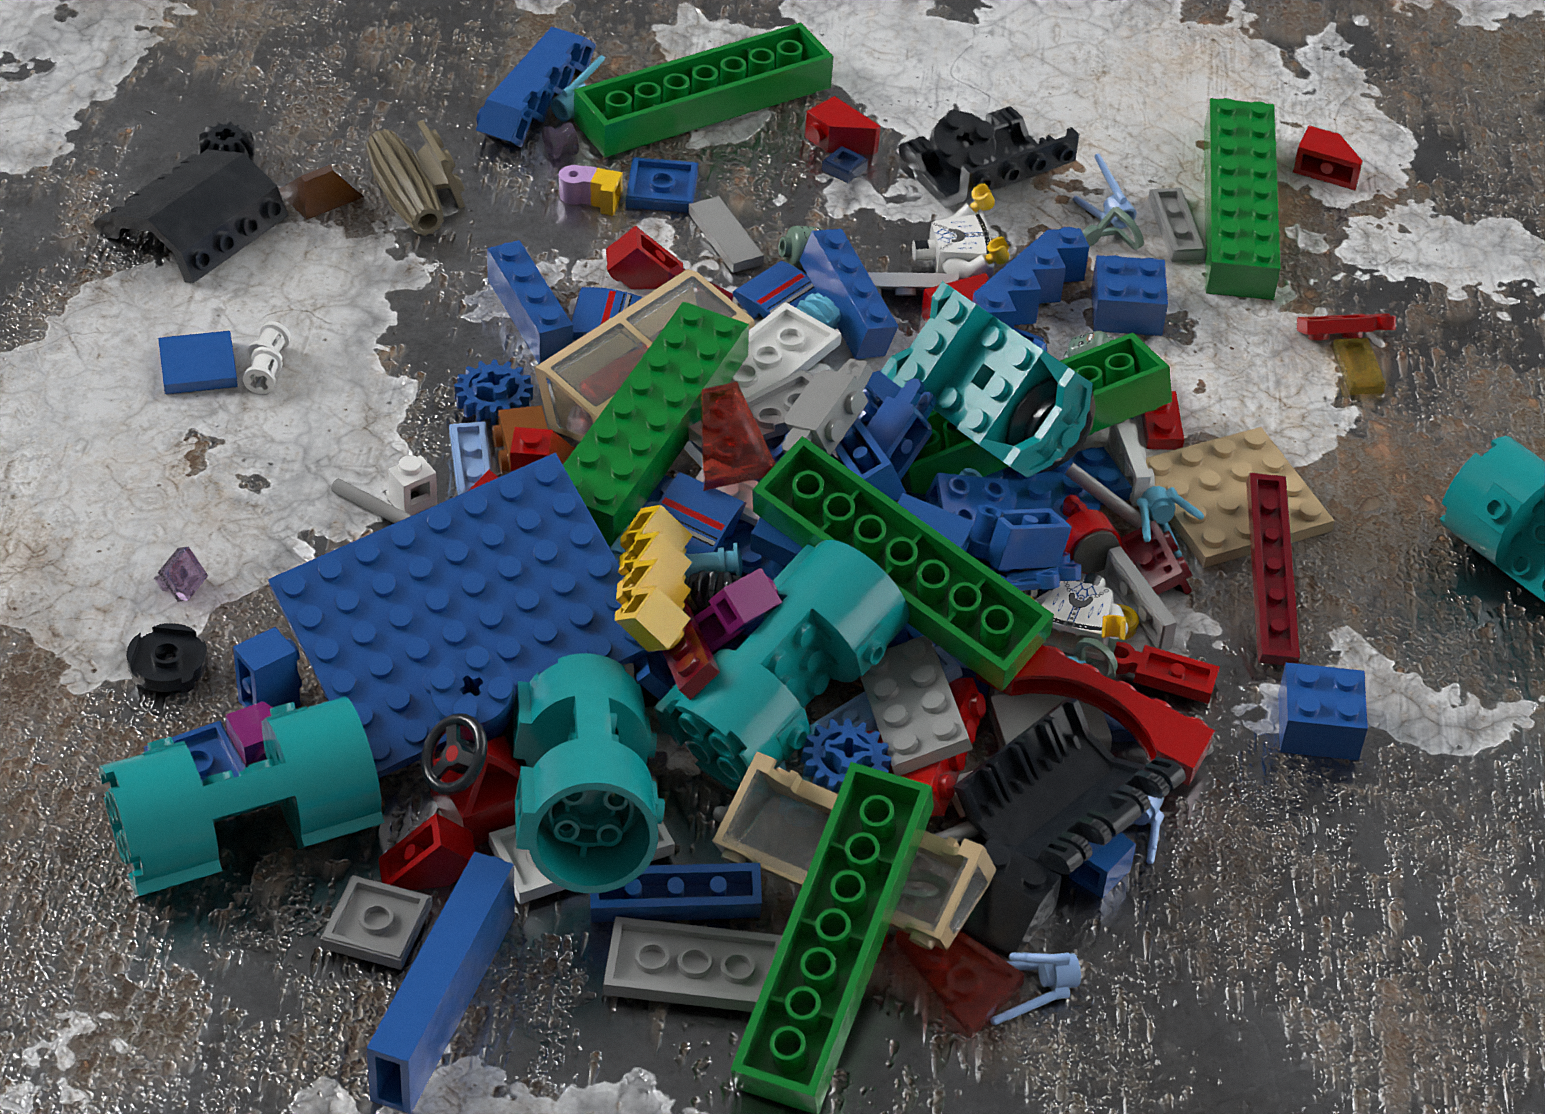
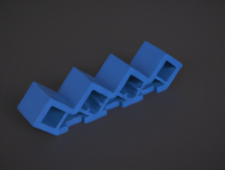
M551 27L486 99L485 105L480 108L477 114L476 131L487 137L522 148L532 119L544 123L553 95H560L562 90L570 85L574 71L583 73L589 67L596 44L586 37Z
M1063 227L1061 229L1045 231L973 293V302L1012 329H1014V325L1036 324L1039 303L1061 302L1063 282L1084 281L1090 247L1081 228Z

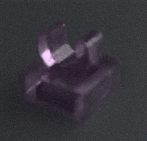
M187 546L176 549L157 572L159 575L155 576L154 580L162 591L170 590L177 602L190 600L207 579L208 574L192 550Z

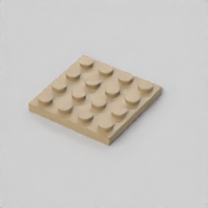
M1262 427L1146 458L1148 469L1152 468L1154 472L1155 486L1164 487L1166 490L1174 487L1179 496L1204 514V518L1199 520L1174 503L1176 507L1175 513L1170 520L1172 526L1203 568L1251 555L1246 487L1249 473L1286 476L1291 543L1328 533L1333 529L1335 520Z

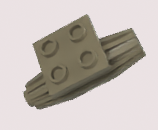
M421 120L417 122L425 145L416 154L394 131H388L387 129H383V131L378 130L371 135L366 143V149L375 179L391 207L416 234L424 236L429 233H435L434 231L439 229L444 221L436 189L447 188L460 209L465 206L460 194L465 191V188L457 172L452 174L453 168L456 165L448 149L441 151L444 145L436 129L429 131L425 122Z

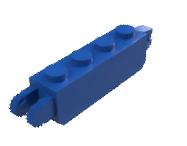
M918 378L907 381L895 398L887 396L866 427L891 461L900 480L932 434V426L927 421V418L933 411L932 409L935 407V404H937V399L930 391H925L924 383Z

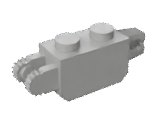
M849 359L837 372L823 370L813 376L784 416L785 423L790 431L785 437L786 440L781 444L785 454L803 436L831 455L868 403L863 392L873 373L868 362Z

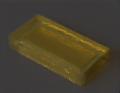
M1334 339L1332 349L1349 395L1383 394L1386 383L1369 339Z

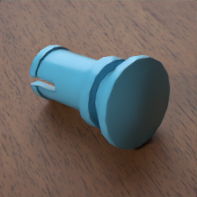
M733 543L734 551H724V548H718V552L685 554L692 562L685 572L686 578L696 573L699 574L703 570L714 572L715 569L718 572L725 573L729 571L730 574L742 576L743 561L738 543Z

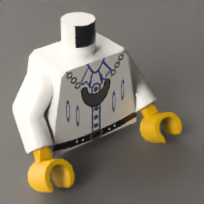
M979 184L972 190L973 203H966L954 215L946 219L934 221L931 224L929 240H913L912 255L914 261L932 260L935 273L959 274V280L986 273L990 279L993 276L994 262L999 265L1008 262L1010 254L1008 252L1009 245L1004 237H996L991 240L983 213L978 214L980 209L988 211L995 204V198L986 184Z
M1088 573L1084 576L1082 582L1060 581V587L1049 590L1036 599L1032 598L1054 614L1051 634L1042 644L1044 646H1053L1062 652L1074 654L1076 644L1083 638L1096 639L1107 647L1109 637L1125 640V635L1128 632L1126 618L1121 607L1113 603V591L1105 588V580L1098 574ZM1085 647L1086 657L1105 660L1106 657L1096 648Z

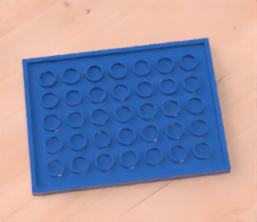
M556 452L268 579L269 587L327 701L346 696L356 709L370 745L378 779L421 759L426 738L437 724L433 713L430 675L437 665L453 652L467 649L474 645H480L500 657L511 672L514 698L518 681L530 682L537 672L541 674L547 668L558 663V659L564 656L581 653L597 654L609 657L624 666L654 652H648L615 621V612L622 606L616 600L617 583L624 579L625 575H621L618 572L620 565ZM446 734L440 739L435 753L446 747Z

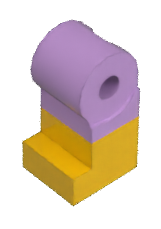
M579 165L565 166L559 171V197L564 203L600 207V214L614 216L623 197V172Z

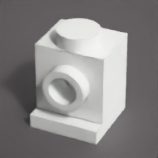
M413 455L404 456L399 460L398 465L388 469L389 490L386 491V497L394 507L410 515H415L437 505L436 472L421 455L418 457ZM417 491L420 496L411 499V493Z

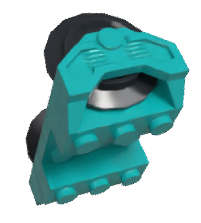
M943 281L932 295L930 318L911 346L892 355L880 371L901 388L910 379L918 378L924 383L925 391H930L937 399V404H935L933 410L954 424L959 431L1027 478L1034 474L1052 471L1067 462L1084 445L1093 425L1096 409L1092 391L1093 383Z

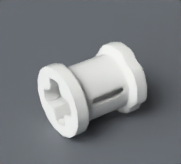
M275 321L265 322L260 329L258 340L253 341L247 348L250 360L252 352L258 347L273 348L278 352L286 348L291 342L289 330L281 323Z
M258 347L252 352V365L245 371L243 382L247 389L253 393L267 394L275 387V374L283 366L282 355L273 348Z

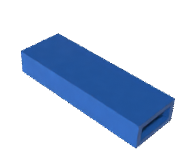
M478 852L473 853L366 1048L371 1102L412 1114L515 918L513 863L504 861L496 856H487Z

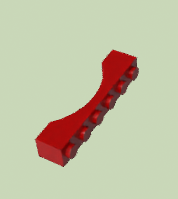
M1041 645L1006 688L1001 691L1009 696L1054 694L1078 699L1100 709L1116 719L1133 735L1145 751L1150 762L1158 756L1178 763L1186 775V779L1182 783L1188 786L1207 755L1215 730L1209 728L1201 719L1187 717L1173 710L1165 701L1151 699L1137 692L1132 685L1124 681H1115L1102 675L1094 666L1087 663L1080 664L1066 657L1061 650L1053 646ZM976 673L977 680L999 690Z

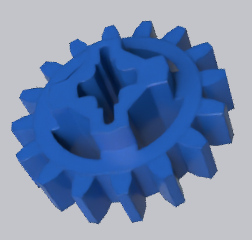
M493 359L489 365L479 361L477 369L467 366L465 368L466 375L458 374L457 383L454 384L457 408L464 409L465 417L476 415V422H482L487 418L490 419L491 425H495L498 419V410L530 407L531 400H533L531 376L523 375L522 367L515 368L514 370L511 369V362L509 361L503 366L498 365L497 359Z
M850 718L845 719L843 726H838L834 719H830L827 730L818 724L815 726L814 734L807 735L800 761L805 764L803 775L804 777L814 776L813 784L820 787L824 786L829 791L839 793L850 762L888 773L892 757L887 755L889 745L888 743H878L880 736L878 731L870 734L865 732L867 723L862 722L856 728L852 727Z

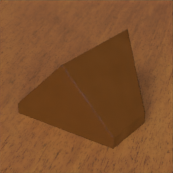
M331 164L304 174L279 188L281 195L306 220L364 197L333 171Z

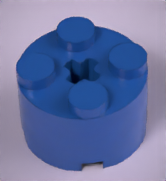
M474 645L449 654L432 671L430 675V692L433 713L437 723L452 714H469L481 723L486 733L487 741L497 737L508 727L515 705L513 678L506 663L496 654L488 651L483 646ZM460 726V739L472 740V743H475L471 731L465 726Z

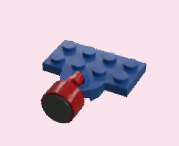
M1092 447L1078 451L1067 462L1054 470L1034 474L1028 478L1010 466L984 476L986 478L1008 480L1010 494L1015 498V510L1051 508L1071 525L1072 528L1064 552L1070 553V559L1074 560V563L1081 564V573H1097L1104 570L1109 549L1119 546L1122 548L1120 535L1106 515L1100 511L1101 505L1104 504L1064 475L1069 467L1075 463L1122 500H1130L1132 486L1104 447Z

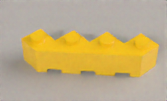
M662 505L641 508L620 538V545L625 549V552L619 556L620 568L618 572L621 575H625V577L617 583L616 600L622 606L615 612V621L648 652L669 650L676 646L684 635L683 628L690 620V617L682 610L685 606L683 601L691 591L684 583L686 578L684 573L692 563L685 556V546L693 535Z

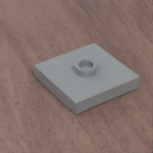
M352 875L320 938L321 948L402 970L432 907V896Z

